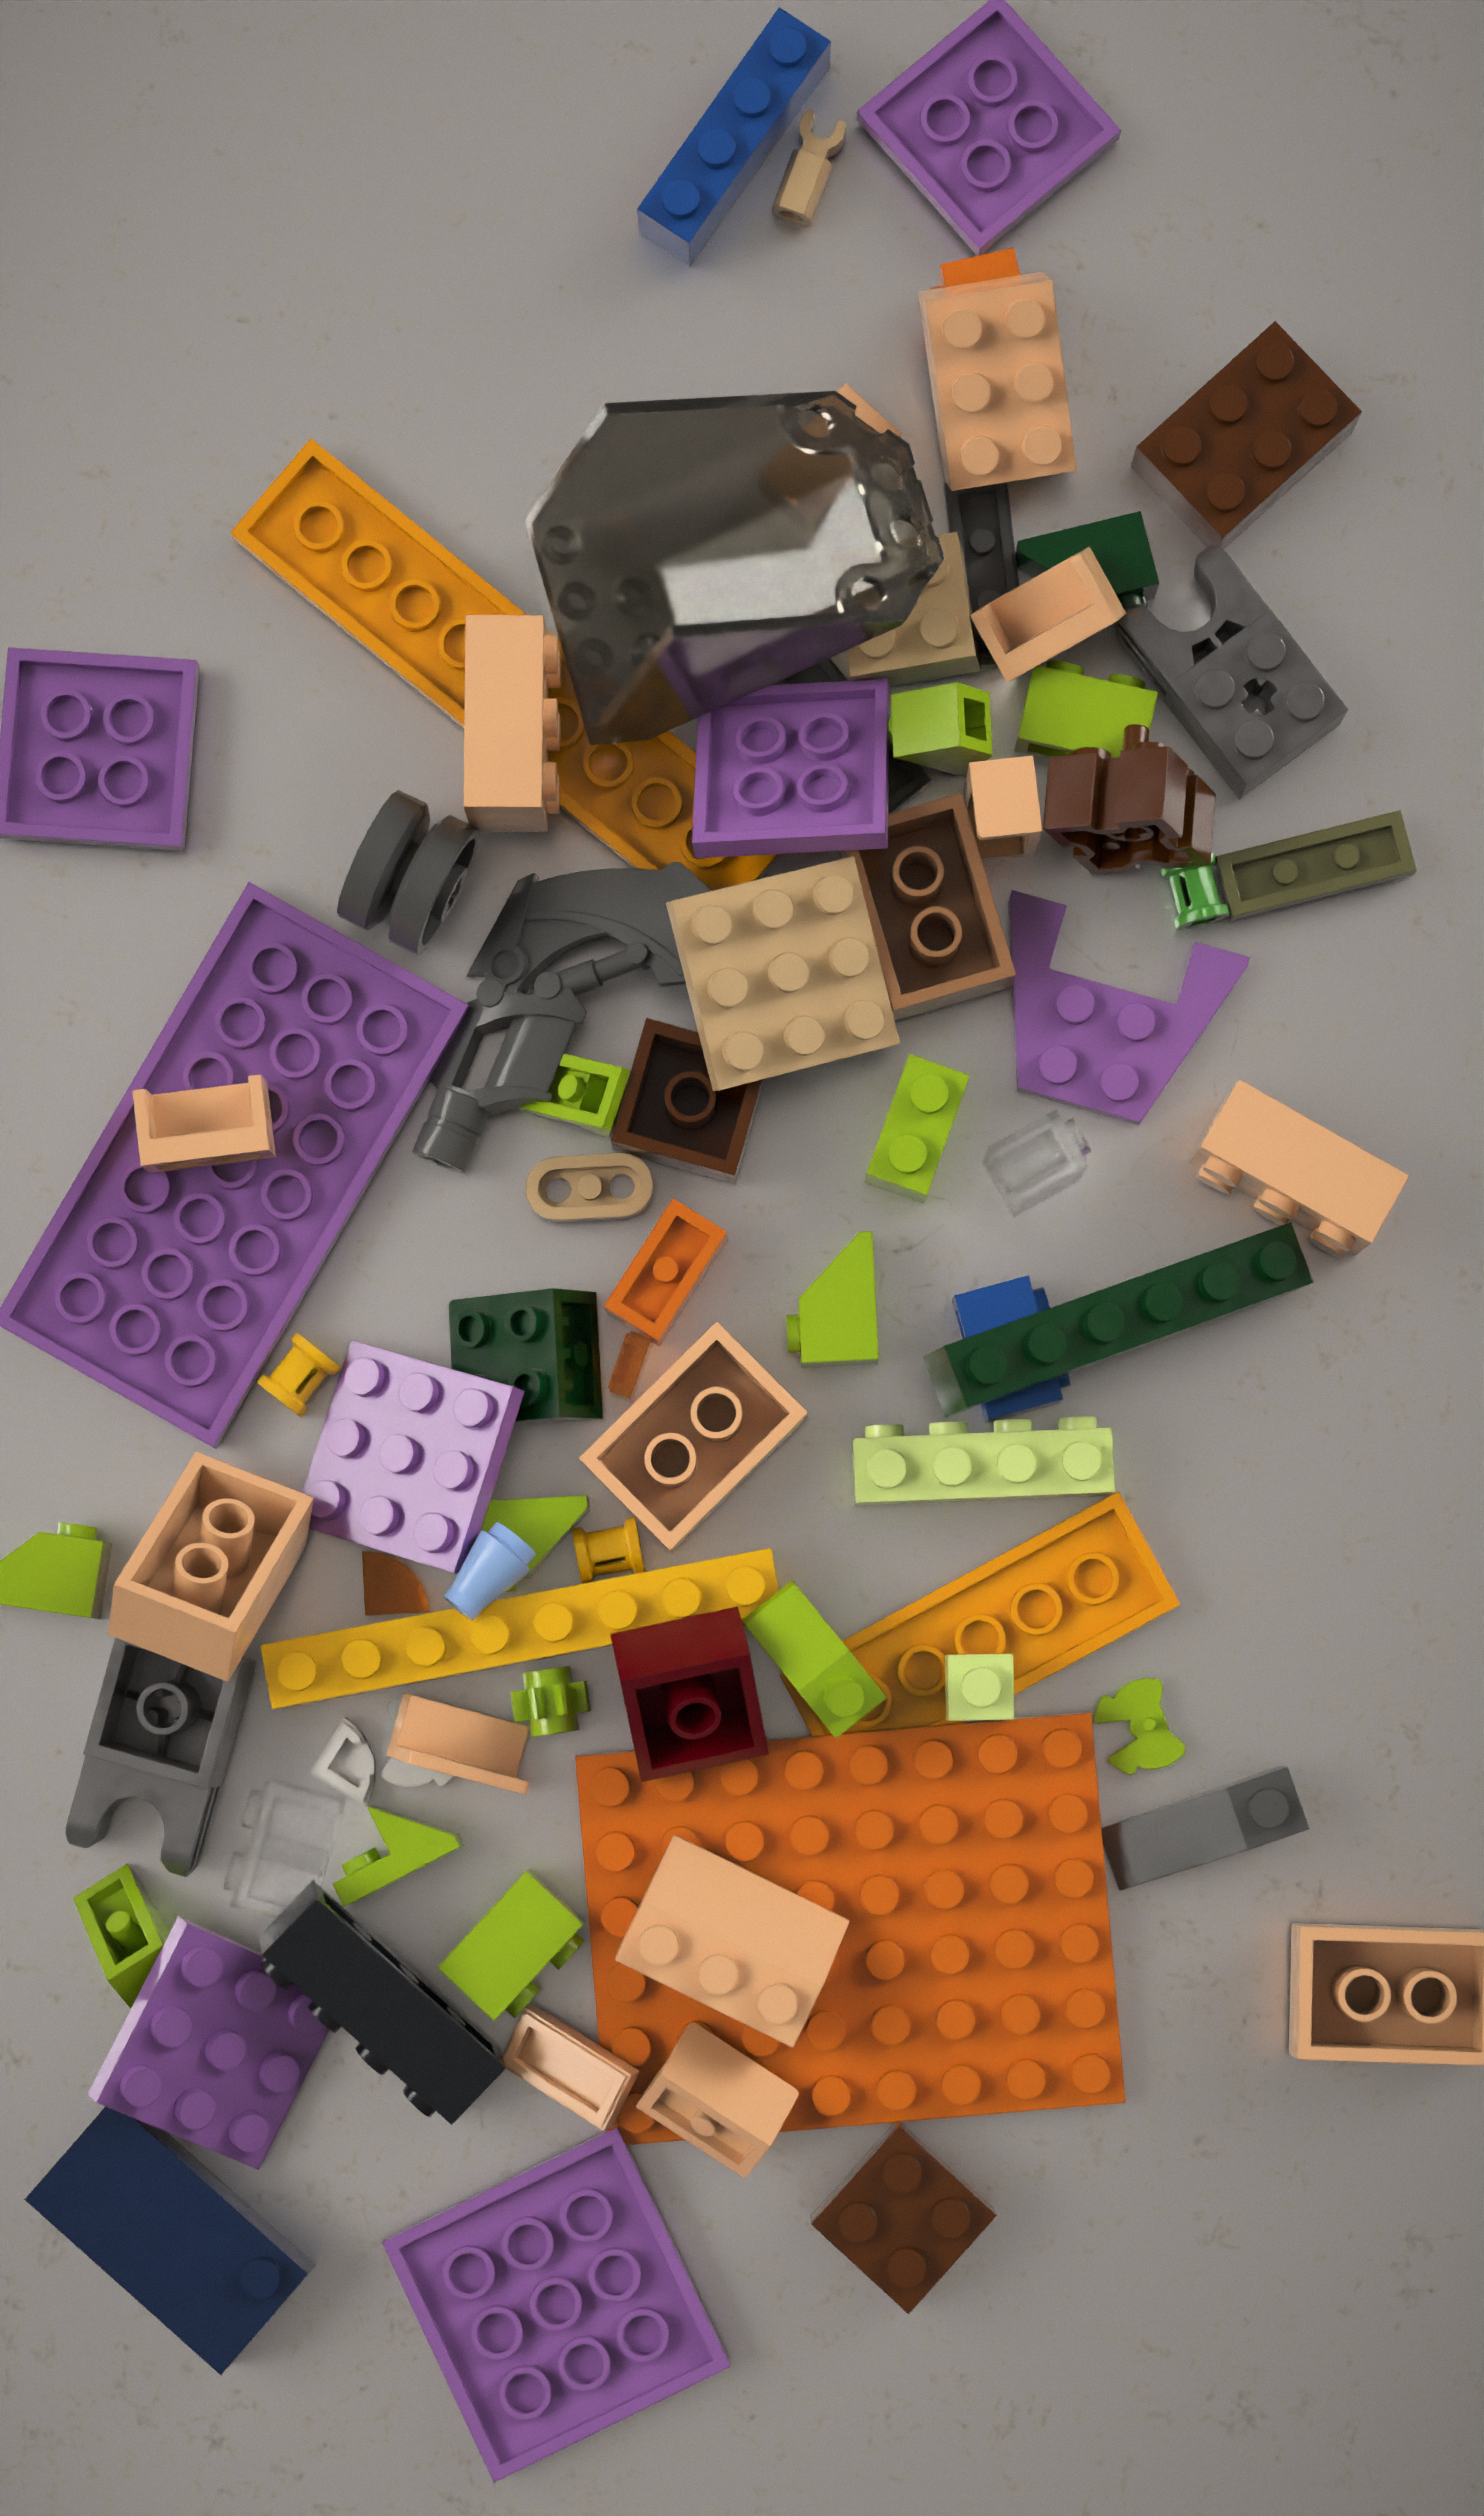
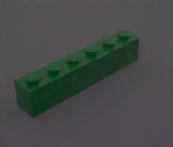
M1290 1222L945 1345L924 1356L923 1360L944 1416L947 1418L1287 1295L1314 1283Z

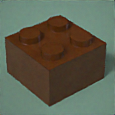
M646 1018L611 1137L612 1148L618 1152L736 1184L765 1079L713 1091L698 1032Z
M897 2121L886 2130L810 2215L811 2225L907 2314H910L994 2220L997 2214L993 2206L904 2124Z

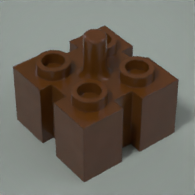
M1131 724L1124 728L1120 757L1111 758L1110 752L1096 747L1078 748L1073 751V755L1049 757L1043 830L1063 848L1074 847L1073 857L1092 875L1139 871L1140 865L1156 863L1162 869L1208 866L1211 864L1216 793L1198 775H1195L1194 771L1189 769L1188 765L1169 746L1149 741V729L1146 726Z

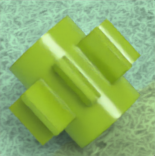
M570 1666L522 1673L525 1690L510 1692L514 1721H529L531 1737L579 1730L577 1713L591 1711L587 1681L572 1682Z

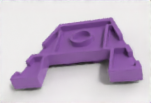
M1012 890L1008 902V913L1010 918V955L1016 972L1013 984V1019L1017 1091L1139 1125L1246 970L1250 957L1195 942L1191 950L1177 1003H1168L1050 969L1051 959L1067 905Z

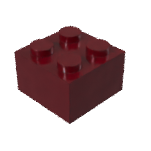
M738 1606L610 1634L641 1782L769 1755L751 1656Z

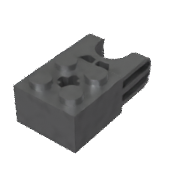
M1210 545L1198 554L1194 569V579L1210 607V620L1204 626L1195 631H1176L1162 624L1144 605H1130L1124 609L1126 614L1115 622V629L1125 648L1164 697V703L1240 800L1336 729L1349 709L1231 557L1221 547ZM1248 695L1259 696L1266 701L1265 715H1262L1258 708L1252 714L1244 709L1243 705Z
M115 1637L83 1752L85 1759L67 1821L65 1834L69 1844L88 1848L104 1839L120 1804L129 1797L141 1798L150 1802L159 1811L164 1824L161 1862L170 1873L188 1877L199 1865L205 1848L256 1660L242 1657L230 1680L227 1682ZM174 1693L177 1695V1702L181 1704L182 1710L181 1715L174 1717L171 1724L167 1722L168 1711L159 1707V1702L161 1698L172 1696Z

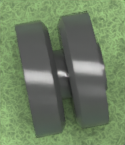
M397 790L390 795L379 810L354 857L339 897L337 914L339 917L368 931L382 922L389 913L387 932L390 942L420 955L436 937L460 894L477 850L480 831L479 828L452 815H448L434 824L428 832L430 812L427 803Z

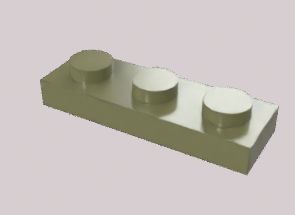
M1401 810L1216 856L1217 863L1215 865L1224 901L1229 906L1231 913L1229 915L1230 921L1412 876L1417 871Z

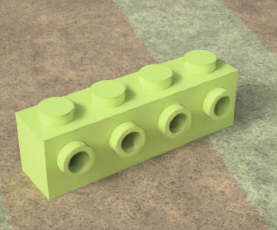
M1096 1417L1058 1418V1430L1032 1431V1419L993 1421L994 1432L968 1433V1422L930 1423V1435L904 1436L902 1424L865 1426V1437L853 1438L854 1506L1110 1496L1115 1493L1112 1427L1097 1428Z

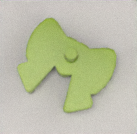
M1157 1678L1134 1680L1116 1692L1115 1698L1109 1695L1102 1696L1093 1718L1096 1724L1131 1720L1129 1730L1137 1739L1108 1758V1762L1128 1775H1133L1138 1766L1143 1769L1167 1767L1181 1758L1186 1750L1185 1744L1169 1731L1168 1721L1160 1706L1163 1683Z

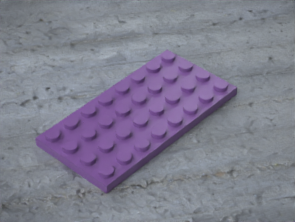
M248 882L1 1305L0 1326L217 1449L466 1015L469 1005ZM260 1074L267 1081L276 1158L148 1173L141 1167L133 1090L147 1089L154 1095L248 1083V1076Z

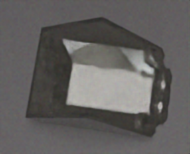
M837 391L604 403L525 518L590 745L649 740L902 626L917 604V600L924 588L935 575L945 558L939 537L935 536L931 524L933 518L922 483L917 479L913 467L915 461L909 443L889 429L884 433H879L855 415L857 406Z

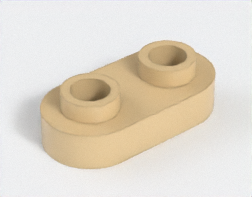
M627 1153L550 1157L536 1164L526 1181V1196L534 1212L541 1218L556 1223L632 1218L647 1208L654 1192L652 1174L647 1165L638 1157ZM618 1177L631 1179L634 1183L633 1193L624 1199L614 1197L610 1192V1185L614 1179ZM555 1180L567 1182L571 1187L569 1197L562 1202L550 1200L547 1197V1188L550 1183Z

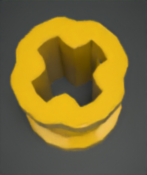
M296 1332L291 1338L293 1344L291 1350L270 1376L262 1375L257 1383L302 1418L307 1411L306 1401L328 1374L336 1375L341 1367Z
M635 1517L625 1519L624 1526L587 1533L582 1527L572 1529L582 1584L593 1582L594 1576L631 1569L635 1574L645 1572Z

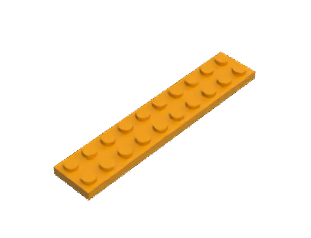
M310 438L230 532L235 542L463 729L465 712L466 615H527L312 438ZM558 640V649L561 650V688H549V698L557 699L558 713H560L561 745L560 751H548V762H557V775L560 776V808L633 868L660 871L672 862H680L711 891L760 879L781 854L710 858L695 857L692 834L696 752Z

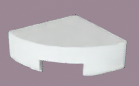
M343 1718L310 1773L363 1806H367L376 1783V1762L372 1747L364 1733L348 1718Z

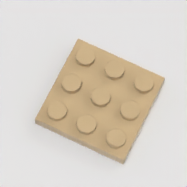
M854 856L666 902L713 1091L900 1044Z

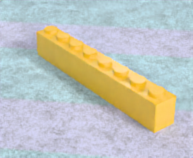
M768 1548L495 1600L482 1610L474 1621L465 1617L457 1609L452 1608L263 1644L260 1647L271 1708L284 1709L612 1646L610 1637L612 1633L737 1606L742 1621L779 1591L772 1550Z

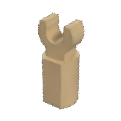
M810 109L802 115L799 122L801 149L793 150L771 209L773 214L779 219L802 227L810 226L832 168L831 162L827 159L836 155L841 150L846 136L845 121L839 119L831 136L824 139L814 136L811 130L815 121V111Z

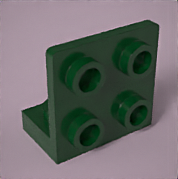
M550 1288L450 1301L449 1326L452 1369L525 1391L515 1422L544 1419L573 1421L603 1419L596 1292Z

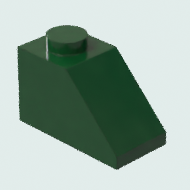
M1141 511L1017 542L1015 552L1017 568L1033 578L1090 546L1124 609L1130 605H1144L1147 607V600L1155 598L1159 579Z

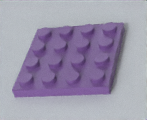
M618 2127L607 2132L605 2131L382 2241L494 2483L731 2366L729 2358Z

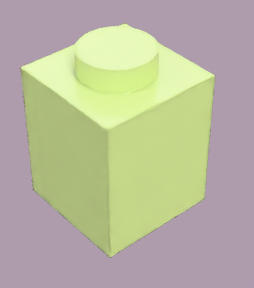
M1013 1654L945 1655L946 1720H1015Z

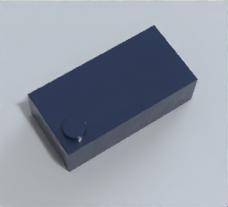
M106 2106L24 2199L220 2375L223 2374L316 2265L168 2132Z

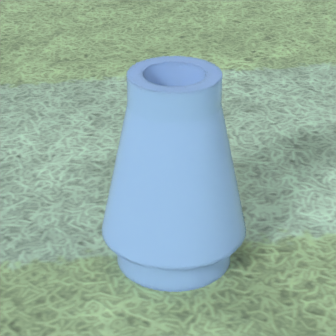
M496 1522L488 1532L480 1531L452 1586L443 1597L461 1614L474 1621L482 1610L531 1572L528 1564L536 1556V1553L514 1532L503 1524Z

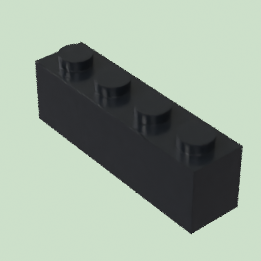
M313 1880L258 1936L261 1955L265 1958L260 1963L264 1971L285 1990H290L295 1985L312 2000L308 2005L309 2010L330 2031L337 2033L342 2027L359 2042L355 2047L357 2053L373 2070L381 2075L391 2070L406 2084L402 2091L407 2099L427 2117H431L437 2112L452 2125L506 2069L499 2047Z

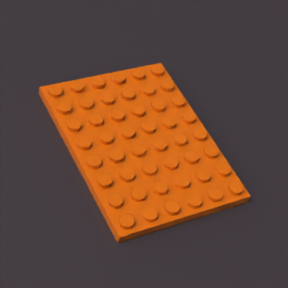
M1090 1711L1015 1718V1720H983L958 1724L844 1732L837 1739L832 1733L816 1736L766 1739L769 1755L641 1782L634 1750L575 1756L599 2045L640 2071L613 2127L606 2130L607 2132L618 2127L626 2145L685 2140L636 2108V2105L648 2085L666 2063L683 2031L691 2022L697 2023L797 2089L799 2095L779 2132L1126 2103L1092 1713ZM674 1834L850 1921L824 1985L794 2047H790L615 1960L617 1950Z

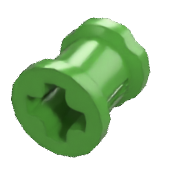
M1211 853V864L1208 866L1162 869L1160 867L1161 877L1169 879L1178 916L1173 920L1176 930H1186L1208 925L1225 919L1231 914L1229 906L1221 904L1212 870V867L1217 863L1215 853Z

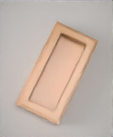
M535 2004L525 2007L502 2054L507 2070L603 2131L613 2127L640 2072Z

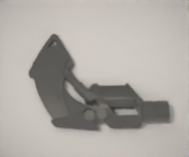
M672 862L660 871L636 868H608L569 873L539 881V877L535 873L519 879L466 977H486V979L477 988V999L466 1003L469 1005V1009L429 1079L438 1091L427 1114L428 1119L422 1126L412 1152L438 1166L465 1174L477 1146L478 1137L481 1136L489 1115L495 1116L522 1105L551 1101L553 1094L548 1093L550 1085L576 1023L583 1024L587 1014V1010L577 995L601 987L603 982L637 969L642 971L648 970L650 967L661 987L686 984L666 902L710 892L711 890L680 862ZM609 935L628 946L624 951L597 961L591 959L556 973L543 972L565 952L595 938ZM533 983H534V992H533V994H532V995H531V994H527V992L529 991L530 987H531V986L533 985ZM509 1027L484 1088L473 1091L461 1089L483 1035Z

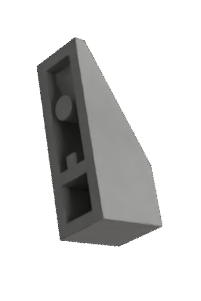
M1278 1766L1102 1827V1839L1119 1891L1245 1852L1310 1828L1288 1767Z

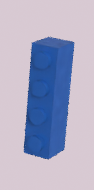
M779 7L637 208L638 227L641 235L691 267L830 69L831 41L782 8Z

